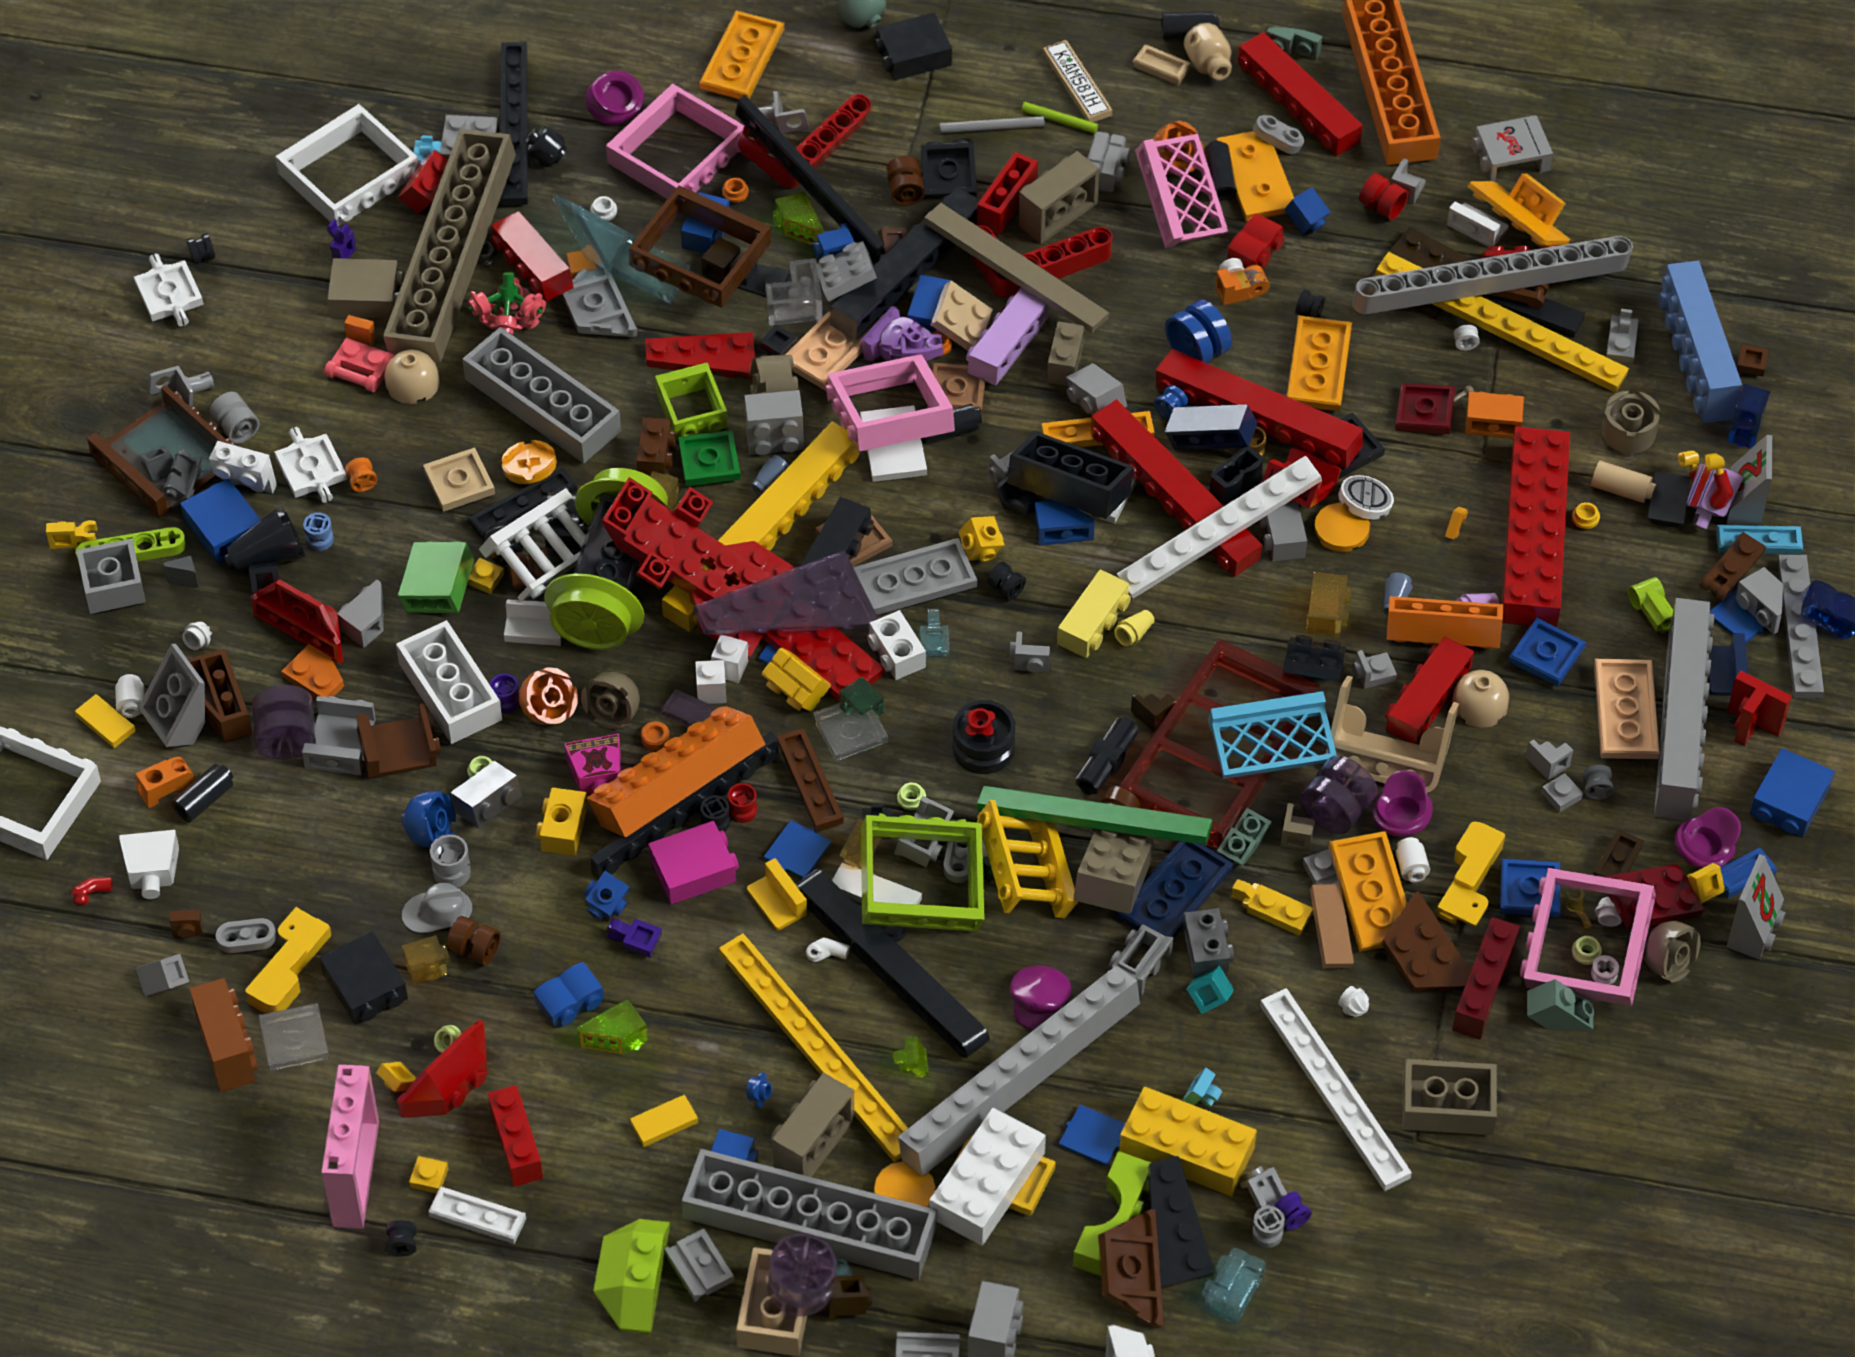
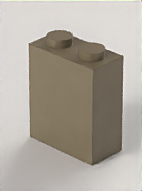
M333 258L327 299L330 317H347L350 315L358 318L390 319L399 294L398 287H401L404 281L403 271L398 269V261Z

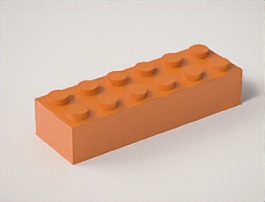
M727 706L719 707L712 711L711 716L703 722L692 724L687 729L688 731L680 737L668 740L664 744L665 747L659 751L645 755L641 762L633 768L622 770L617 775L618 778L612 782L598 786L594 793L587 797V800L601 827L626 838L766 745L752 716Z

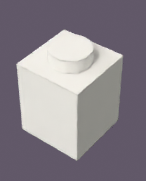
M720 635L711 655V661L724 660L725 680L735 683L740 682L748 664V642Z
M724 660L697 661L698 705L726 703Z

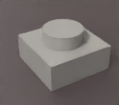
M1565 773L1542 786L1541 791L1542 795L1559 813L1582 800L1583 792Z

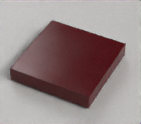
M1401 383L1395 431L1450 434L1456 386Z

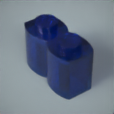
M1814 580L1803 591L1801 617L1812 625L1825 627L1829 633L1836 637L1849 639L1855 633V597L1837 592L1833 586L1825 582Z

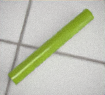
M1024 102L1022 106V112L1037 117L1044 116V119L1095 134L1098 129V124L1041 106Z

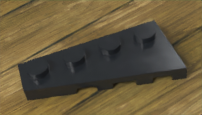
M1179 1156L1150 1163L1148 1165L1149 1199L1151 1209H1155L1161 1289L1214 1275L1213 1264Z

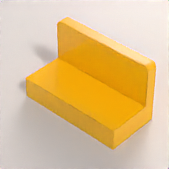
M775 858L765 863L766 876L748 885L747 892L773 927L779 931L807 916V899Z

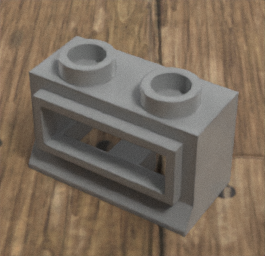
M922 796L914 817L916 819L939 817L945 821H951L954 811ZM899 839L894 854L904 856L924 867L927 866L930 860L934 862L937 860L943 847L939 844L940 841L932 840L928 849L914 844L917 839Z
M1143 924L1138 931L1132 930L1125 941L1126 948L1123 952L1116 951L1109 964L1112 968L1117 965L1137 980L1140 996L1144 993L1147 976L1150 973L1154 976L1157 974L1160 968L1161 957L1164 955L1169 958L1173 947L1172 937L1164 936ZM1142 943L1150 946V949L1135 969L1128 966L1127 964Z

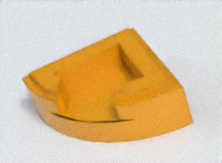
M1457 507L1453 510L1445 537L1453 540L1458 537L1461 524L1465 522L1468 514L1467 509Z

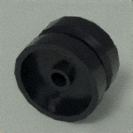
M977 700L967 703L958 710L953 719L952 752L956 762L965 770L975 774H991L1001 771L1011 762L1015 751L1016 722L1012 713L1004 705L992 700ZM977 708L992 711L995 714V720L992 721L994 733L989 737L983 734L967 735L965 728L968 726L967 713Z

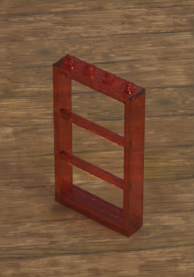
M1218 639L1120 787L1129 790L1138 798L1140 809L1205 818L1138 786L1137 783L1160 749L1223 778L1220 763L1168 739L1191 703L1209 712L1212 708L1225 707L1198 694L1215 667H1222L1284 697L1319 692L1320 685L1296 674L1282 672L1283 668ZM1286 721L1280 732L1289 736L1295 726ZM1259 725L1251 726L1249 731L1262 737L1267 732V730ZM1272 733L1267 738L1273 741L1270 747L1276 751L1284 743L1283 740ZM1289 744L1286 746V748L1284 749V751L1281 753L1282 755H1284V753L1286 752V750H1287L1288 747L1290 746ZM1266 752L1260 763H1269L1273 756ZM1273 771L1252 774L1250 778L1247 776L1226 778V780L1243 787L1220 824L1212 821V829L1206 844L1207 846L1220 847L1230 829L1235 827L1245 809L1250 807Z

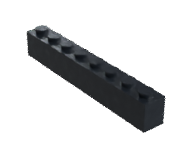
M956 188L950 195H946L943 198L942 204L974 225H977V204L980 201L979 199L959 188ZM924 220L919 224H915L910 233L903 239H899L894 248L887 254H883L878 263L873 267L877 276L876 279L845 293L840 299L833 301L829 310L831 313L830 326L857 340L919 281L920 275H925L956 244L925 225Z

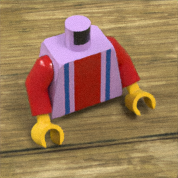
M1695 451L1679 453V465L1681 467H1690L1688 474L1693 483L1687 499V506L1696 509L1691 524L1707 530L1712 516L1724 517L1744 476L1724 468V458L1717 453L1706 454L1705 464H1699V467L1697 466L1699 463L1698 453Z

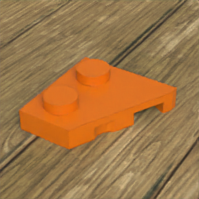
M310 644L281 671L284 679L315 699L317 696H335L344 687L343 679L331 657Z

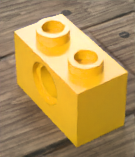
M559 788L551 789L549 798H545L543 802L542 815H544L543 822H538L536 839L540 840L542 852L576 856L588 809L586 792Z

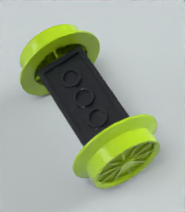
M627 468L603 470L594 477L593 481L584 484L578 490L575 497V507L581 519L588 525V530L574 574L554 579L549 583L545 591L544 600L550 611V623L554 630L564 639L584 648L595 650L616 648L624 643L627 636L637 632L644 621L643 607L639 600L631 593L640 562L616 547L601 522L629 477L652 491L653 493L650 497L670 509L664 488L650 476L636 470Z

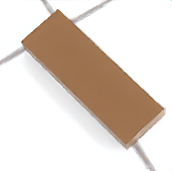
M1312 885L1310 895L1323 968H1352L1354 960L1341 885Z

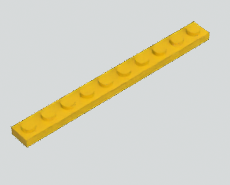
M1388 252L1376 269L1375 276L1423 268ZM1479 295L1431 303L1614 393L1617 392L1627 376L1629 368Z
M744 933L719 948V955L819 1074L825 1073L854 1090L855 1117L894 1163L900 1160L901 1153L898 1136L905 1132L908 1127Z

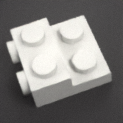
M217 441L209 457L213 474H216L222 480L230 479L234 485L239 484L250 487L256 492L264 491L273 494L277 483L269 455Z

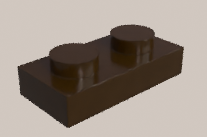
M1617 829L1595 868L1593 876L1605 877L1629 872L1643 848L1644 840Z

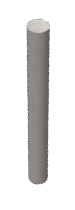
M1044 116L940 123V134L1044 127Z

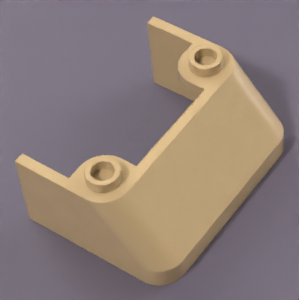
M1347 676L1340 688L1331 728L1337 761L1329 762L1327 765L1334 771L1381 783H1386L1387 779L1397 771H1412L1423 779L1426 793L1435 789L1439 782L1449 748L1459 703L1453 702L1448 712L1445 728L1435 726L1426 729L1421 737L1420 745L1364 731L1366 725L1365 713L1359 707L1347 704L1353 677Z

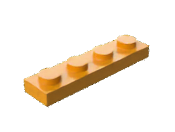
M1150 411L1131 413L1154 436L1155 432ZM1091 418L1042 423V434L1078 447L1103 445L1101 442L1095 441L1090 433Z

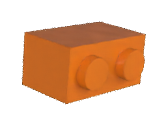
M1469 391L1465 434L1513 438L1515 427H1522L1524 396Z

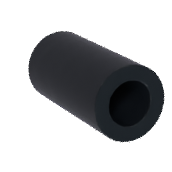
M1214 11L1162 12V38H1185L1189 30L1201 23L1213 24L1219 28V16H1214Z
M1218 140L1212 141L1203 149L1218 200H1229L1237 195L1229 145Z
M972 403L953 408L955 431L922 438L924 443L978 430L979 424L982 423L979 408H974Z
M213 764L171 801L174 811L184 821L191 823L233 786V774L226 766Z

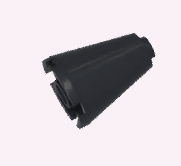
M281 506L228 545V553H225L224 557L230 569L236 568L238 572L249 570V565L273 561H277L279 564L301 559L306 554L304 548L299 547L298 541L300 538L287 512L284 513V508Z

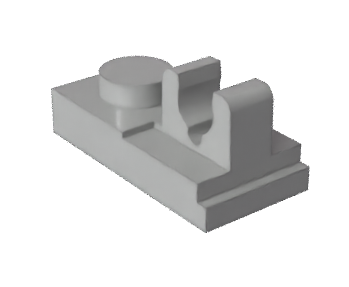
M1621 309L1620 317L1611 316L1606 357L1615 362L1633 364L1639 319L1631 318L1632 310Z

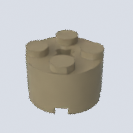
M792 355L753 357L750 362V376H753V385H750L751 394L798 390V379L796 376H792L794 366Z
M1621 391L1614 394L1608 400L1601 428V436L1604 441L1625 457H1631L1635 453H1640L1650 448L1656 439L1660 420V410L1657 402L1651 396L1639 391L1638 394H1629V391Z

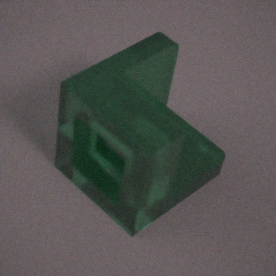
M861 676L840 691V708L847 715L853 710H856L860 715H864L872 710L877 716H880L884 713V698Z

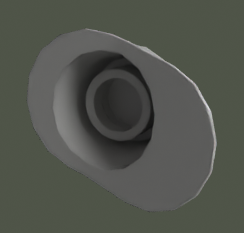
M437 883L430 887L427 892L412 897L405 904L402 910V920L405 926L413 932H434L452 927L455 920L461 915L469 918L472 913V902L461 889H458L453 884Z

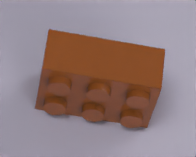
M225 978L189 988L196 1019L220 1093L255 1082L253 1070L258 1069L254 1056L255 1052L251 1038L247 1035L245 1020L242 1012L239 1010L234 988L228 989Z

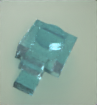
M928 609L927 626H920V643L926 651V656H949L948 626H940L939 609Z

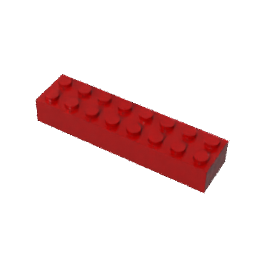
M1515 427L1510 464L1502 590V623L1531 626L1533 621L1538 618L1557 628L1561 609L1570 432Z

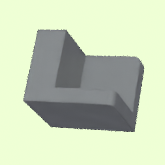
M1403 158L1391 178V185L1397 184L1408 190L1407 203L1414 205L1425 186V179L1408 174V160Z
M1532 740L1528 743L1526 759L1549 781L1570 767L1573 749L1567 743L1555 748L1548 741L1539 745L1535 740Z
M181 954L163 958L136 968L145 996L189 982Z

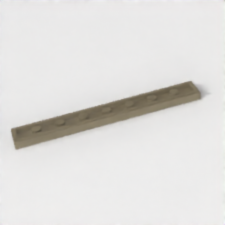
M940 203L924 217L925 225L1076 324L1084 325V329L1090 333H1093L1108 319V311L944 204Z

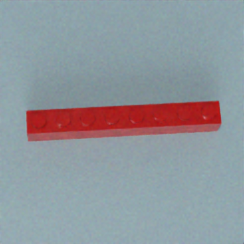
M1171 349L1156 369L1157 389L1164 391L1169 385L1176 386L1186 394L1188 403L1198 406L1248 404L1257 421V427L1263 429L1266 435L1278 439L1284 444H1290L1307 453L1323 458L1331 464L1347 468L1363 447V428L1177 350Z
M1117 399L1091 416L1090 433L1094 440L1098 443L1101 442L1108 449L1109 454L1114 460L1134 466L1133 478H1137L1144 485L1146 492L1151 497L1158 499L1164 510L1169 515H1173L1181 523L1185 531L1224 507ZM1244 529L1209 552L1217 559L1218 564L1223 570H1228L1236 577L1260 560L1262 544L1247 529Z

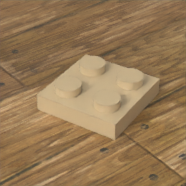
M949 281L944 285L931 326L969 351L972 346H976L980 341L983 331L987 328L993 309L954 282Z
M475 447L423 465L424 473L443 512L495 494V488Z

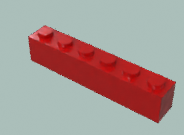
M1264 32L1239 46L1238 64L1243 71H1247L1260 87L1265 88L1272 95L1273 99L1283 105L1293 118L1300 121L1305 129L1318 138L1326 149L1339 156L1361 143L1363 125Z

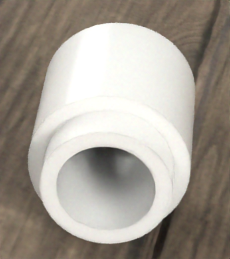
M128 674L120 677L115 686L116 710L122 716L128 718L136 717L142 714L138 707L144 697V684L136 675Z
M1413 837L1399 841L1395 854L1402 878L1413 883L1424 880L1430 873V866L1423 844Z

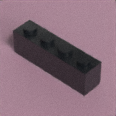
M840 496L790 584L793 599L821 610L824 609L828 601L831 602L833 600L839 580H843L848 573V563L851 557L856 558L861 549V541L865 535L868 536L872 531L874 521L871 518L869 507Z

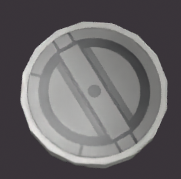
M1363 475L1346 478L1338 493L1342 505L1345 502L1352 514L1364 519L1374 520L1379 519L1382 515L1387 516L1394 502L1393 494L1386 485L1379 480Z

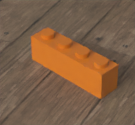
M1390 596L1386 640H1394L1400 643L1407 641L1422 642L1432 645L1435 643L1439 644L1445 636L1463 646H1476L1483 649L1500 648L1503 604Z

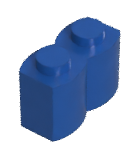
M584 962L572 966L559 977L545 982L533 992L535 1003L554 1028L561 1025H569L576 1019L579 1013L596 1009L604 999L603 987Z

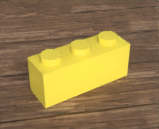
M1100 569L1059 625L1057 644L1087 659L1092 650L1096 651L1101 645L1104 633L1107 630H1112L1119 612L1127 609L1131 601L1129 583Z

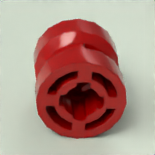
M739 783L732 786L728 791L729 816L735 822H750L757 814L756 791L751 785Z

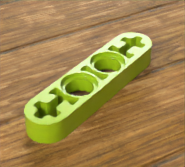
M170 527L86 541L78 545L76 550L132 539L137 562L178 555L186 548V541L183 531ZM171 539H175L174 544H170ZM157 541H160L161 546L158 547ZM143 542L152 544L151 548L147 550H140L137 547Z

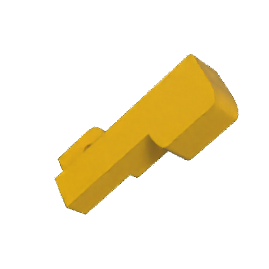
M1480 822L1470 823L1456 846L1454 861L1460 868L1455 875L1454 881L1439 903L1436 916L1454 925L1460 920L1476 927L1488 907V899L1476 891L1503 849L1505 839L1503 832Z
M297 907L278 927L279 936L287 942L245 990L248 1004L271 1017H280L300 994L301 990L297 975L332 936L328 924Z

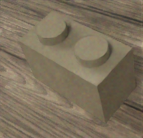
M1058 321L1048 361L1047 383L1068 386L1066 377L1078 371L1084 346V325Z

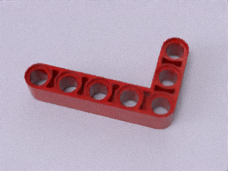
M863 94L852 95L796 147L798 152L814 169L821 165L864 124L871 109L869 98ZM744 126L738 140L740 151L786 189L797 187L800 183L775 157L768 155L772 153Z
M977 226L985 232H987L988 234H990L991 236H993L994 238H996V236L990 228L986 226ZM1096 227L1028 252L1022 256L1057 279L1107 261L1112 253V233L1105 227ZM970 254V257L996 296L1008 298L1016 295L1021 289L1020 286Z

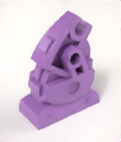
M893 306L861 339L864 359L874 361L879 356L891 361L922 354L925 361L943 355L940 334L931 335L926 328L921 327L914 320L900 317L899 310Z

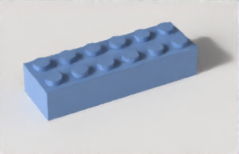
M1698 260L1668 264L1666 274L1662 276L1663 289L1662 293L1658 295V303L1660 309L1665 311L1666 328L1672 332V345L1675 351L1678 350L1680 369L1686 373V386L1688 392L1693 394L1694 410L1700 414L1702 423L1735 419L1742 383L1700 262Z

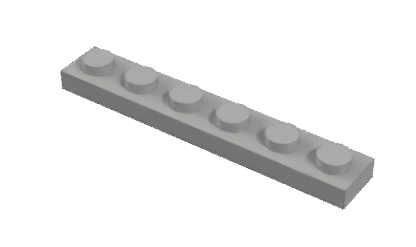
M1779 555L1777 565L1779 581L1783 583L1782 606L1794 698H1823L1824 687L1807 555Z

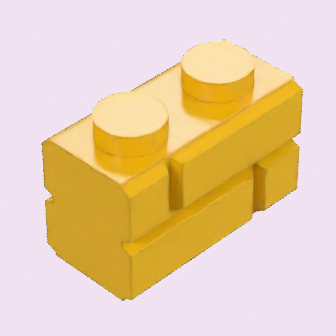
M779 648L772 661L762 671V676L769 680L766 686L779 695L781 692L785 693L788 696L786 702L798 711L801 708L808 711L814 710L820 702V698L831 687L828 681L784 648Z

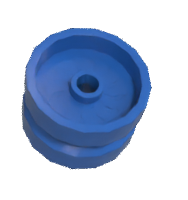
M1205 300L1195 301L1187 306L1184 311L1177 312L1165 322V332L1171 348L1205 363H1210L1213 358H1218L1228 352L1232 346L1231 333L1225 319L1211 303Z

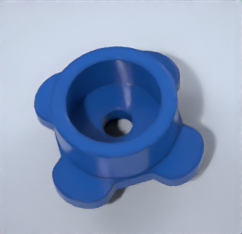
M760 1072L758 1077L750 1078L747 1084L746 1095L748 1100L756 1102L757 1108H763L765 1100H769L771 1097L772 1084L767 1081L766 1073Z

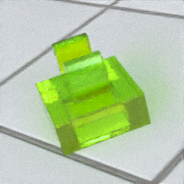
M916 1036L905 1038L906 1050H898L893 1053L895 1065L899 1064L901 1072L912 1069L918 1078L929 1075L925 1047Z

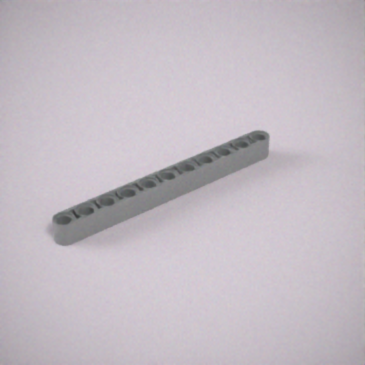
M1614 236L1364 278L1357 282L1352 305L1359 313L1371 314L1620 272L1627 268L1633 244L1626 237Z

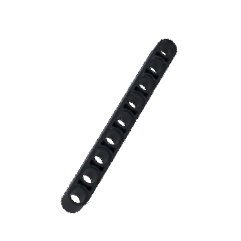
M815 869L795 884L807 899V909L843 944L849 945L850 950L962 1058H968L990 1041V1036L985 1027L879 925L862 924V909L821 870Z

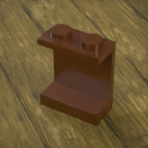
M419 704V717L372 726L370 725L368 713L356 715L357 734L368 778L436 766V755L441 754L438 737L433 738L432 731H435L434 719L432 714H427L425 704Z

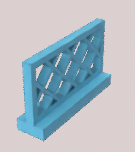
M1324 692L1210 709L1208 723L1210 731L1213 732L1223 779L1337 761V754L1325 709L1326 700ZM1320 716L1321 726L1317 732L1303 724L1307 717ZM1287 721L1295 726L1289 736L1275 728L1279 722ZM1259 725L1267 730L1261 740L1247 733L1251 726ZM1299 729L1312 736L1306 747L1292 739ZM1232 730L1239 736L1231 745L1221 739L1220 731ZM1271 733L1284 741L1278 751L1264 744ZM1242 738L1256 745L1249 756L1236 748ZM1318 740L1327 746L1329 754L1317 755L1309 749ZM1288 744L1302 752L1297 759L1290 760L1281 754ZM1259 749L1273 756L1269 763L1261 764L1253 759ZM1231 753L1245 761L1240 768L1228 769L1227 759Z

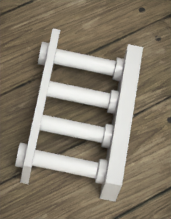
M566 488L491 535L479 548L485 558L494 552L497 555L501 554L527 586L517 597L520 602L529 596L535 599L546 590V585L574 568L577 564L580 552L573 555L548 524L549 517L558 518L582 548L586 535L566 511L568 509L566 504L573 497ZM534 528L542 533L564 561L556 568L552 565L529 536L530 529ZM513 540L517 543L520 542L545 575L536 580L512 551L510 542Z

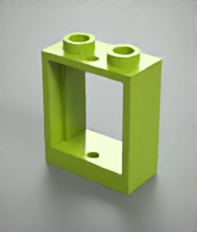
M708 363L655 376L656 394L666 419L671 421V431H676L675 442L678 441V437L714 433L728 428L727 410ZM705 389L713 411L677 420L669 399Z

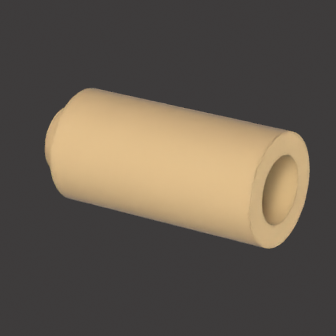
M1599 460L1592 478L1591 487L1645 503L1646 499H1651L1656 484L1652 483L1653 477Z

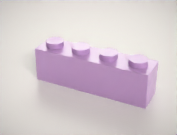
M1023 288L1015 296H1011L1003 312H998L989 330L985 329L978 344L969 349L966 356L968 374L977 378H983L986 382L996 386L1048 319L1049 305Z

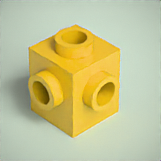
M994 516L972 517L958 531L962 547L969 561H990L996 557V554L1004 546L1003 536L999 531Z

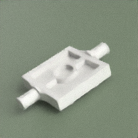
M154 254L155 259L151 255L149 262L153 269L134 277L135 284L151 320L156 321L174 315L179 326H183L182 321L184 325H187L189 320L184 311L202 306L203 299L186 261L163 265L158 254Z
M294 427L295 432L293 428L289 430V435L294 443L286 448L275 451L276 460L295 498L318 491L322 502L327 503V499L328 501L333 499L328 487L347 480L346 472L327 434L304 439L300 429Z

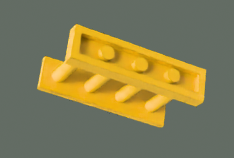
M990 800L977 816V823H982V836L1004 913H1010L1020 900L1049 902L1052 905L1056 918H1066L1079 901L1073 900L1075 888L1056 823L999 816L995 800ZM1003 828L1028 830L1031 833L1033 842L1007 840ZM1010 852L1035 854L1038 857L1040 866L1014 864ZM1017 876L1042 878L1045 881L1047 890L1020 888Z

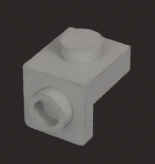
M1017 632L1016 642H1010L1009 659H1015V670L1033 673L1049 672L1050 646L1022 645V632Z

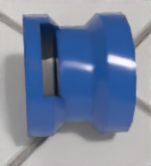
M1169 385L1163 391V395L1158 396L1154 401L1156 411L1168 420L1174 407H1186L1188 404L1186 394L1180 388Z

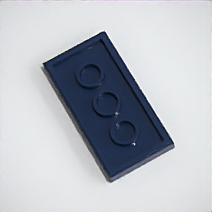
M1179 841L1142 884L1131 914L1118 911L1117 918L1137 931L1143 924L1164 936L1174 939L1183 928L1184 912L1198 911L1233 870V863L1204 845Z

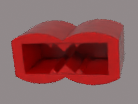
M1255 213L1248 220L1243 230L1230 243L1227 260L1238 258L1245 269L1252 265L1265 268L1271 254L1275 250L1278 251L1284 243L1283 226Z

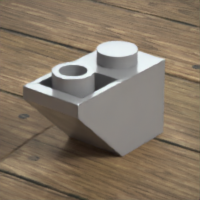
M1763 567L1739 581L1736 600L1739 606L1744 610L1747 609L1760 625L1766 627L1772 634L1778 632L1782 614L1783 583Z
M375 580L370 586L364 587L355 599L343 605L337 613L340 631L363 648L384 631L383 593L379 580Z

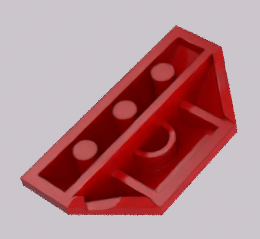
M280 579L250 596L255 617L305 645L310 644L331 657L333 661L339 664L343 661L338 615L332 607L324 605L315 600L311 595L297 590Z
M479 1019L474 1025L466 1029L416 1078L409 1089L401 1094L397 1099L400 1116L412 1118L447 1115L454 1107L458 1108L465 1101L466 1095L471 1090L480 1087L484 1083L488 1075L486 1034L483 1021Z

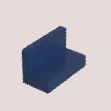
M1733 633L1730 646H1712L1711 654H1709V660H1711L1709 674L1711 695L1731 696L1735 678L1740 670L1748 674L1745 633Z

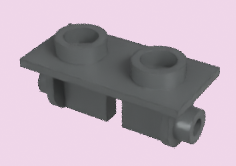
M180 450L175 454L171 470L175 473H169L163 489L165 497L172 500L171 508L176 507L181 502L189 499L190 496H193V486L201 473L200 465L204 457L203 455L192 458L187 450Z

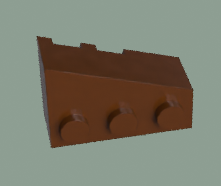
M225 648L187 659L204 681L205 720L224 742L252 734L249 714Z

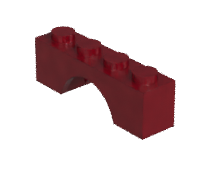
M1491 917L1456 1009L1453 1031L1478 1039L1482 1038L1505 969L1508 968L1515 950L1520 926Z

